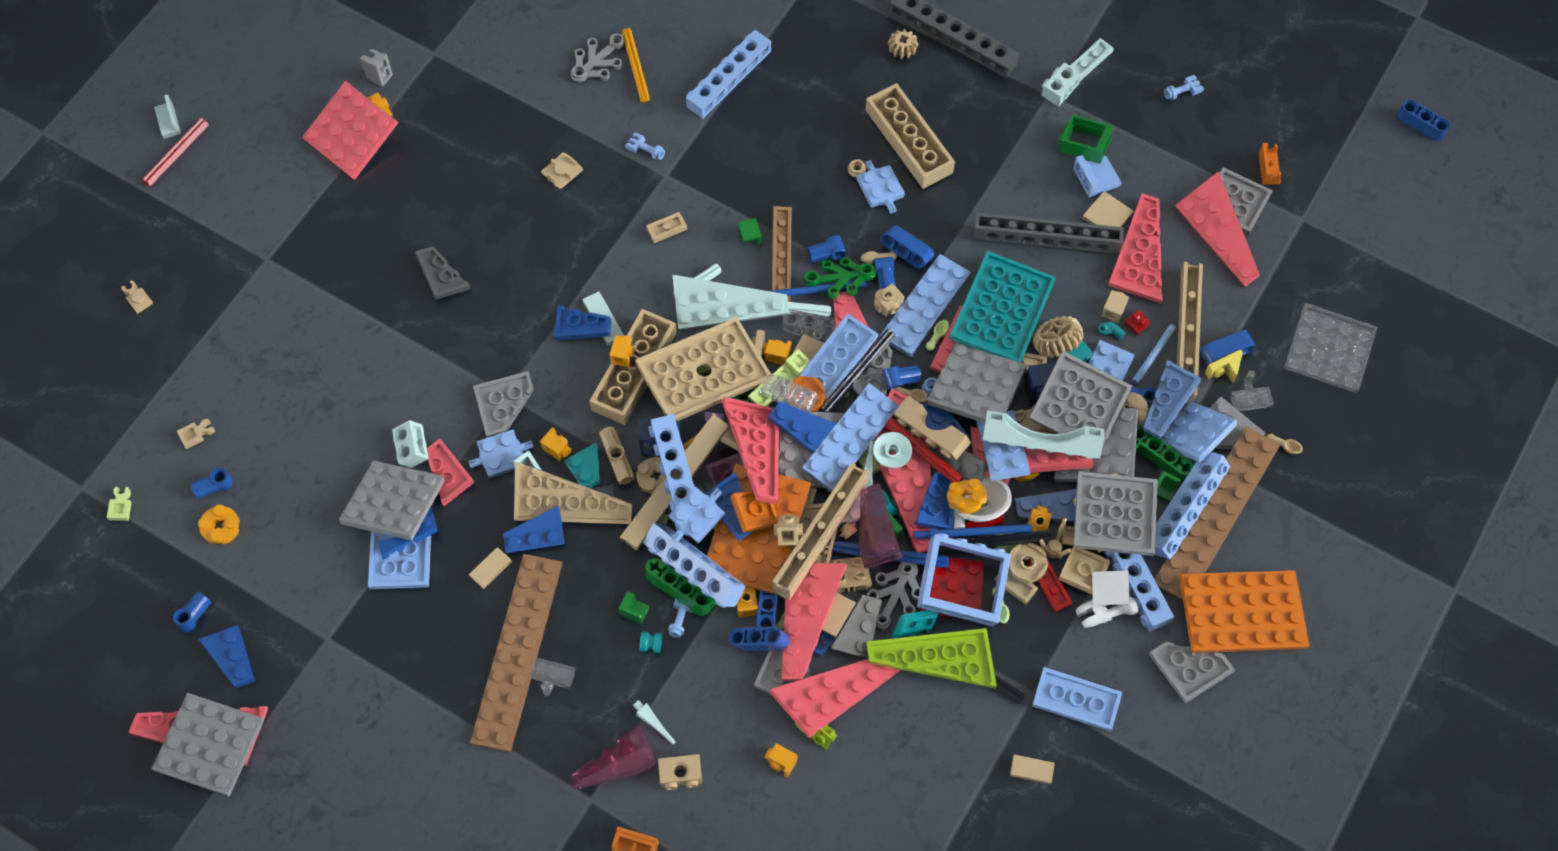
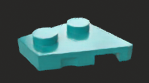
M597 443L564 460L565 465L576 482L588 488H593L600 484Z
M923 610L901 615L891 639L917 636L925 629H932L938 616L937 612Z

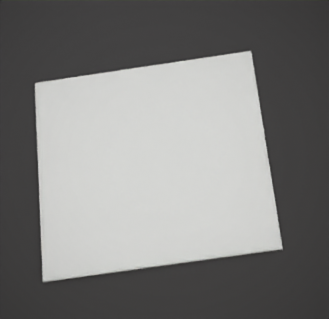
M1129 571L1092 572L1093 605L1129 604Z

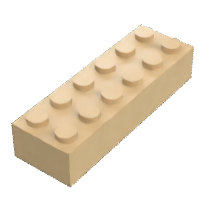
M897 83L866 98V112L922 189L953 173L955 161Z
M644 309L640 311L627 336L632 338L631 346H634L632 357H629L630 367L610 364L589 401L591 411L622 425L627 424L648 386L635 364V359L671 345L677 334L676 323Z

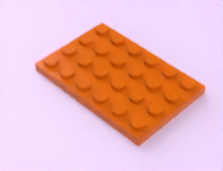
M735 464L732 474L736 472L742 492L753 490L745 467ZM778 474V501L774 505L777 516L786 514L798 516L800 523L811 482ZM720 519L716 525L707 557L746 587L776 594L772 592L773 580L790 556L793 545H778V536H774V527L755 530L738 542L722 519Z
M1296 571L1181 574L1179 576L1192 653L1307 649L1310 647Z

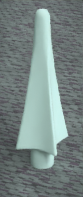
M873 441L869 444L864 470H869V480L862 489L863 494L867 495L869 494V487H873Z
M638 700L633 705L637 710L636 716L658 731L672 745L675 744L674 739L661 725L647 703L643 705Z

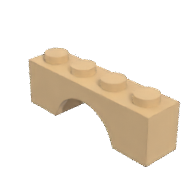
M907 396L894 412L898 418L897 422L901 426L911 428V432L916 437L921 438L922 436L925 438V442L932 448L938 447L941 449L940 453L948 459L952 457L957 461L971 443L964 433L952 425L943 430H932L926 427L927 411L923 405L910 396Z

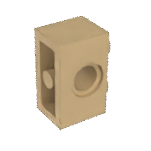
M699 754L658 759L661 788L675 790L678 786L686 785V788L698 787V784H702ZM683 769L686 771V774L683 777H677L675 772Z

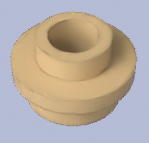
M853 160L848 165V172L851 176L857 177V175L866 172V166L861 160Z
M848 522L840 529L842 533L839 536H843L845 540L857 531L856 524L853 523L851 525Z

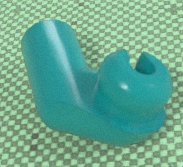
M1103 322L1098 326L1100 334H1113L1120 340L1126 334L1114 322Z

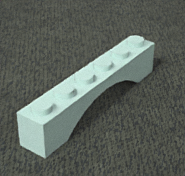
M987 410L983 440L990 443H1004L1009 446H1023L1028 449H1042L1051 453L1061 452L1070 456L1080 455L1089 459H1100L1104 442V429L1083 426L1067 433H1040L1021 426L1007 413Z

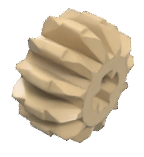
M905 29L903 32L897 30L896 34L892 33L888 41L890 53H894V57L900 56L901 60L904 56L909 59L910 55H914L918 48L916 35H913L912 31L907 33Z

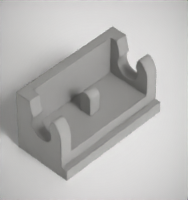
M370 49V53L375 55L373 58L362 55L360 58L366 78L383 87L393 75L387 54Z

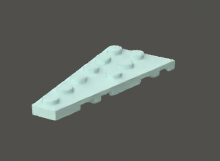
M673 275L679 330L719 325L736 317L739 321H747L790 314L788 296L786 294Z

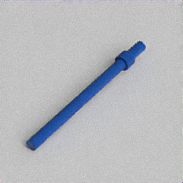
M849 280L841 290L846 292V287L853 283L852 280ZM866 280L858 288H866ZM835 284L772 290L769 292L786 294L787 296L828 292V289Z
M1032 524L943 530L929 528L926 531H913V538H929L930 540L931 537L938 533L946 534L949 537L1032 532Z

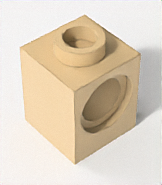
M1112 290L1101 317L1119 323L1129 296L1120 291Z

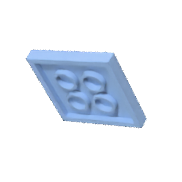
M1190 401L1176 416L1161 439L1183 456L1201 463L1233 430L1237 422L1234 418Z
M371 531L369 589L429 587L431 535L417 543L412 542L404 546V550L400 552L395 551L389 554V558L382 560L378 542L395 537Z

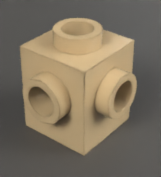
M892 283L885 289L881 288L876 292L874 307L879 313L882 312L885 317L889 314H895L904 302V295Z
M790 514L778 516V524H774V536H778V545H798L799 535H803V525L799 523L798 516Z

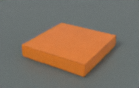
M753 490L733 493L730 496L743 532L774 527V524H778V516L774 505L756 501Z

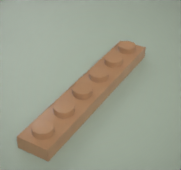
M773 206L771 291L791 288L792 207ZM788 296V302H790L791 296Z

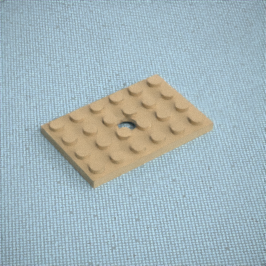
M737 317L635 359V364L664 415L674 414L676 421L719 404L724 397L733 398L773 379V376ZM701 365L709 367L711 374L706 377L700 376L696 371L697 368Z

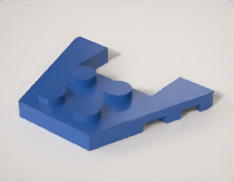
M430 507L412 541L395 537L378 542L382 560L389 558V554L395 551L400 552L404 550V546L412 542L417 543L438 532L432 507Z

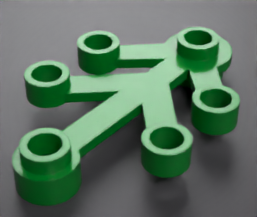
M845 257L840 260V267L833 264L830 260L822 262V270L824 272L832 271L836 274L819 276L817 272L809 271L804 277L807 286H817L819 283L837 281L834 286L828 289V297L836 299L839 297V291L853 278H856V280L852 284L847 285L846 293L849 296L857 295V288L865 280L875 278L876 269L869 263L860 266Z

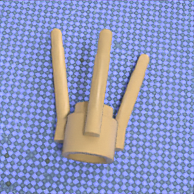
M1063 518L1055 540H1051L1045 545L1043 539H1040L1042 549L1050 558L1058 557L1062 559L1064 555L1071 552V549L1062 551V544L1059 542L1067 521L1066 518Z

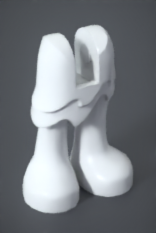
M1129 597V604H1118L1110 609L1105 607L1107 605H1093V599L1076 609L1078 617L1092 611L1095 614L1082 621L1084 628L1112 621V617L1118 615H1135L1139 612L1137 604L1132 597Z

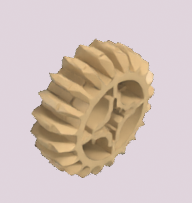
M1057 316L1055 319L1050 318V321H1044L1043 325H1039L1038 329L1034 330L1032 335L1034 348L1039 355L1044 357L1050 356V358L1054 356L1059 357L1062 351L1066 353L1072 352V349L1078 348V344H1081L1084 338L1082 326L1076 318L1071 316L1067 318L1066 316L1061 318Z

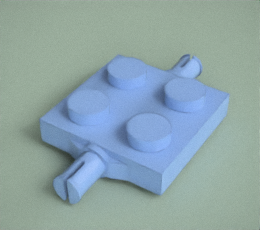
M871 160L869 162L866 161L864 164L868 172L857 175V181L871 208L878 205H886L890 214L896 212L897 209L893 202L904 198L905 193L891 166L875 168Z
M510 430L476 441L479 448V458L468 461L471 468L482 465L486 469L488 478H492L515 470L512 461L522 455L524 450L534 447L531 440L520 444L516 439L514 430Z
M694 487L669 514V518L678 526L677 532L671 536L676 543L684 534L692 537L699 543L725 515V512L715 502L723 494L722 491L716 488L708 496Z

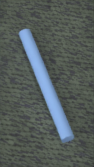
M1170 324L1133 377L1132 382L1134 384H1139L1175 331V325Z

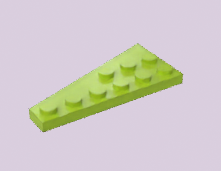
M987 628L866 642L870 664L996 689Z

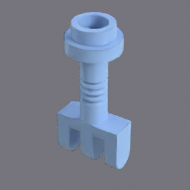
M1192 75L1185 78V85L1176 88L1168 86L1164 90V95L1166 99L1174 100L1177 98V94L1190 91L1192 95L1201 93L1204 88L1200 86L1198 80L1196 81V76Z
M636 132L632 135L633 138L628 140L629 143L625 144L627 150L636 153L638 149H642L651 153L652 158L655 160H661L665 154V150L661 146L652 147L644 143V136Z
M675 599L673 608L679 610L674 624L669 625L668 631L670 636L680 638L684 633V628L681 626L686 611H692Z

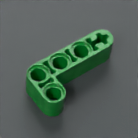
M1137 425V434L1141 438H1136V453L1138 451L1163 471L1180 478V482L1183 483L1194 464L1162 439H1158L1143 431L1144 426ZM1149 446H1154L1157 450H1152ZM1165 457L1171 458L1172 462L1166 461Z
M653 558L647 561L645 567L646 579L673 599H677L680 603L690 608L696 615H707L716 605L714 598L703 594L700 587L690 584L686 577L676 573L674 569L661 560ZM672 580V581H674V582H673V583H667L666 581ZM683 591H688V592H690V593H689V594H683L682 592H683ZM698 602H704L706 604L699 605Z

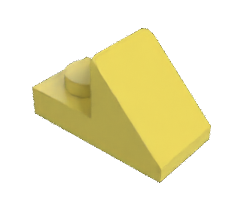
M1239 350L1209 364L1205 371L1208 379L1214 376L1217 378L1226 373L1231 382L1234 383L1243 352Z

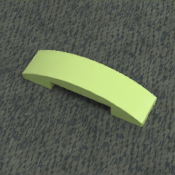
M798 349L772 374V381L763 385L760 384L748 398L754 404L768 406L789 387L794 379L799 377L811 360Z

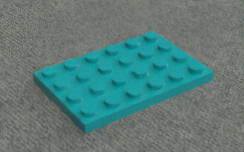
M987 251L949 339L970 348L1021 363L1056 277Z

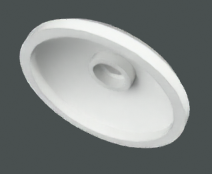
M984 476L983 482H980V484L986 489L987 502L981 505V509L969 514L959 513V510L955 509L961 517L967 520L977 522L990 521L1008 510L1012 501L1011 491L1003 481H991L990 477Z

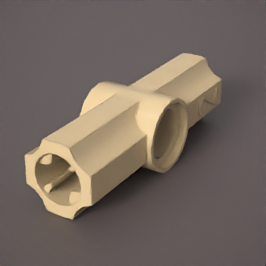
M614 427L604 428L599 432V436L619 484L624 485L630 483L635 478ZM614 454H621L618 458L612 457Z

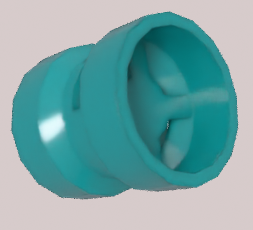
M642 631L640 651L646 652L652 649L654 653H660L662 633H655L652 636V634Z

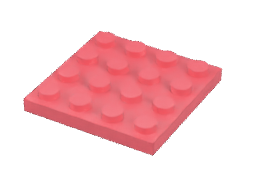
M345 81L302 138L351 178L356 179L399 122Z

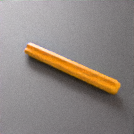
M630 28L623 29L622 35L640 101L642 103L648 102L650 100L632 31Z

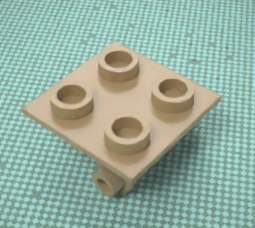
M865 556L830 560V563H847V568L842 576L837 593L845 592V588H847V592H850V587H853V591H856V587L857 590H868L871 587L872 582Z

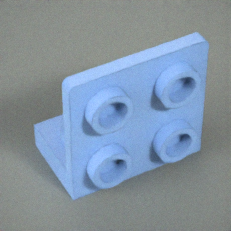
M1083 155L1076 157L1073 170L1088 197L1121 186V181L1107 156L1103 157L1101 164L1093 161L1088 162Z

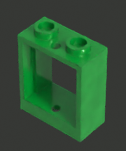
M1072 114L1070 121L1065 123L1064 134L1061 133L1059 136V152L1075 157L1083 155L1086 160L1101 164L1112 139L1114 126ZM1073 131L1100 138L1096 148L1069 140Z

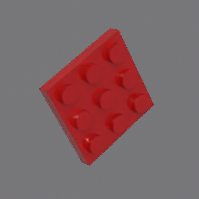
M949 558L947 568L935 567L929 597L981 610L984 561ZM937 612L938 616L953 617V616H949V615H946V614H942V613H938V612Z

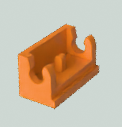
M1263 143L1258 153L1262 184L1281 183L1277 144H1274L1273 148L1268 149V143Z
M617 827L611 848L612 851H656L659 841L658 838Z

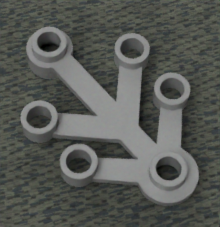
M618 33L611 35L610 44L597 55V40L595 38L588 39V62L584 66L585 51L581 48L576 49L574 52L576 66L570 72L572 80L583 82L587 78L599 77L602 81H606L610 78L608 69H601L600 71L591 70L593 67H612L614 70H620L622 68L621 59H603L614 49L618 50L623 47V36Z
M902 562L898 570L887 574L881 572L876 575L875 580L879 586H884L888 581L899 578L895 585L879 591L872 589L867 593V596L876 594L877 599L890 596L883 613L878 615L876 627L880 631L890 629L892 625L890 616L899 597L904 607V614L907 613L906 610L908 608L913 609L911 613L916 612L915 606L910 603L904 588L908 581L912 589L913 599L918 600L919 596L914 595L915 592H920V587L915 578L918 573L916 564ZM905 568H911L909 572L904 571ZM880 577L885 578L882 582L878 581ZM885 618L886 622L881 623L880 619Z

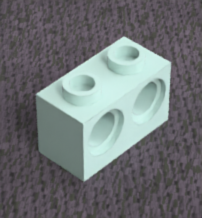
M1063 63L1060 68L1057 67L1054 70L1050 79L1047 78L1042 84V96L1059 107L1078 86L1082 73Z
M409 420L392 429L398 464L413 468L429 459L422 424Z

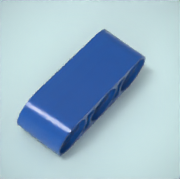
M1405 100L1397 114L1400 121L1435 141L1442 140L1450 128V123L1447 119L1414 100Z
M892 226L881 236V242L886 248L916 268H923L934 257V252L928 245L899 226Z
M1242 330L1204 345L1199 349V353L1208 367L1209 364L1239 350L1243 352L1242 355L1253 351L1256 345L1248 331Z
M760 590L757 627H761L763 623H769L771 627H775L778 595ZM771 604L773 607L770 610H766L763 606Z
M777 627L736 628L729 635L730 643L742 651L783 650L787 648L790 642L788 634Z

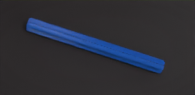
M835 541L832 550L837 553L925 565L927 556L925 553ZM937 555L935 567L947 568L949 558Z

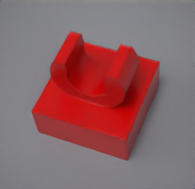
M1137 310L1125 320L1124 324L1138 336L1151 325V321L1142 312Z

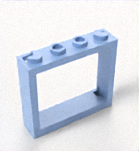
M943 533L935 534L929 541L917 607L992 627L998 624L1011 554L1005 553V550L1000 548L990 549L981 543L971 544L962 538H956L955 540L948 538L949 536ZM939 545L1000 561L991 613L929 597Z

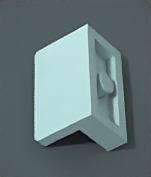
M168 94L164 95L165 104L154 107L164 139L181 134L175 109Z

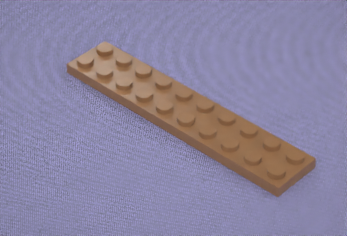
M1245 426L1226 458L1230 465L1227 474L1224 475L1218 488L1214 491L1207 505L1199 514L1198 519L1188 531L1187 536L1179 545L1178 550L1170 560L1166 559L1154 580L1160 590L1183 603L1179 576L1181 574L1206 573L1280 444Z
M523 554L471 737V745L511 753L563 564L561 561Z

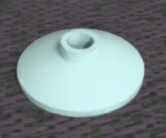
M888 432L877 438L873 446V454L882 466L899 468L910 460L912 446L904 435ZM894 451L896 454L890 455L889 452Z

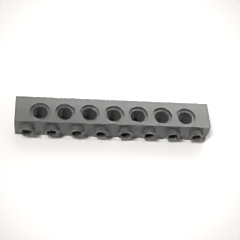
M891 0L889 13L1005 78L1010 75L1018 64L1019 53L1014 49L1003 45L998 40L992 39L984 32L974 29L971 25L965 24L955 16L942 11V9L929 4L926 0Z
M976 212L973 239L1120 254L1123 245L1124 227Z

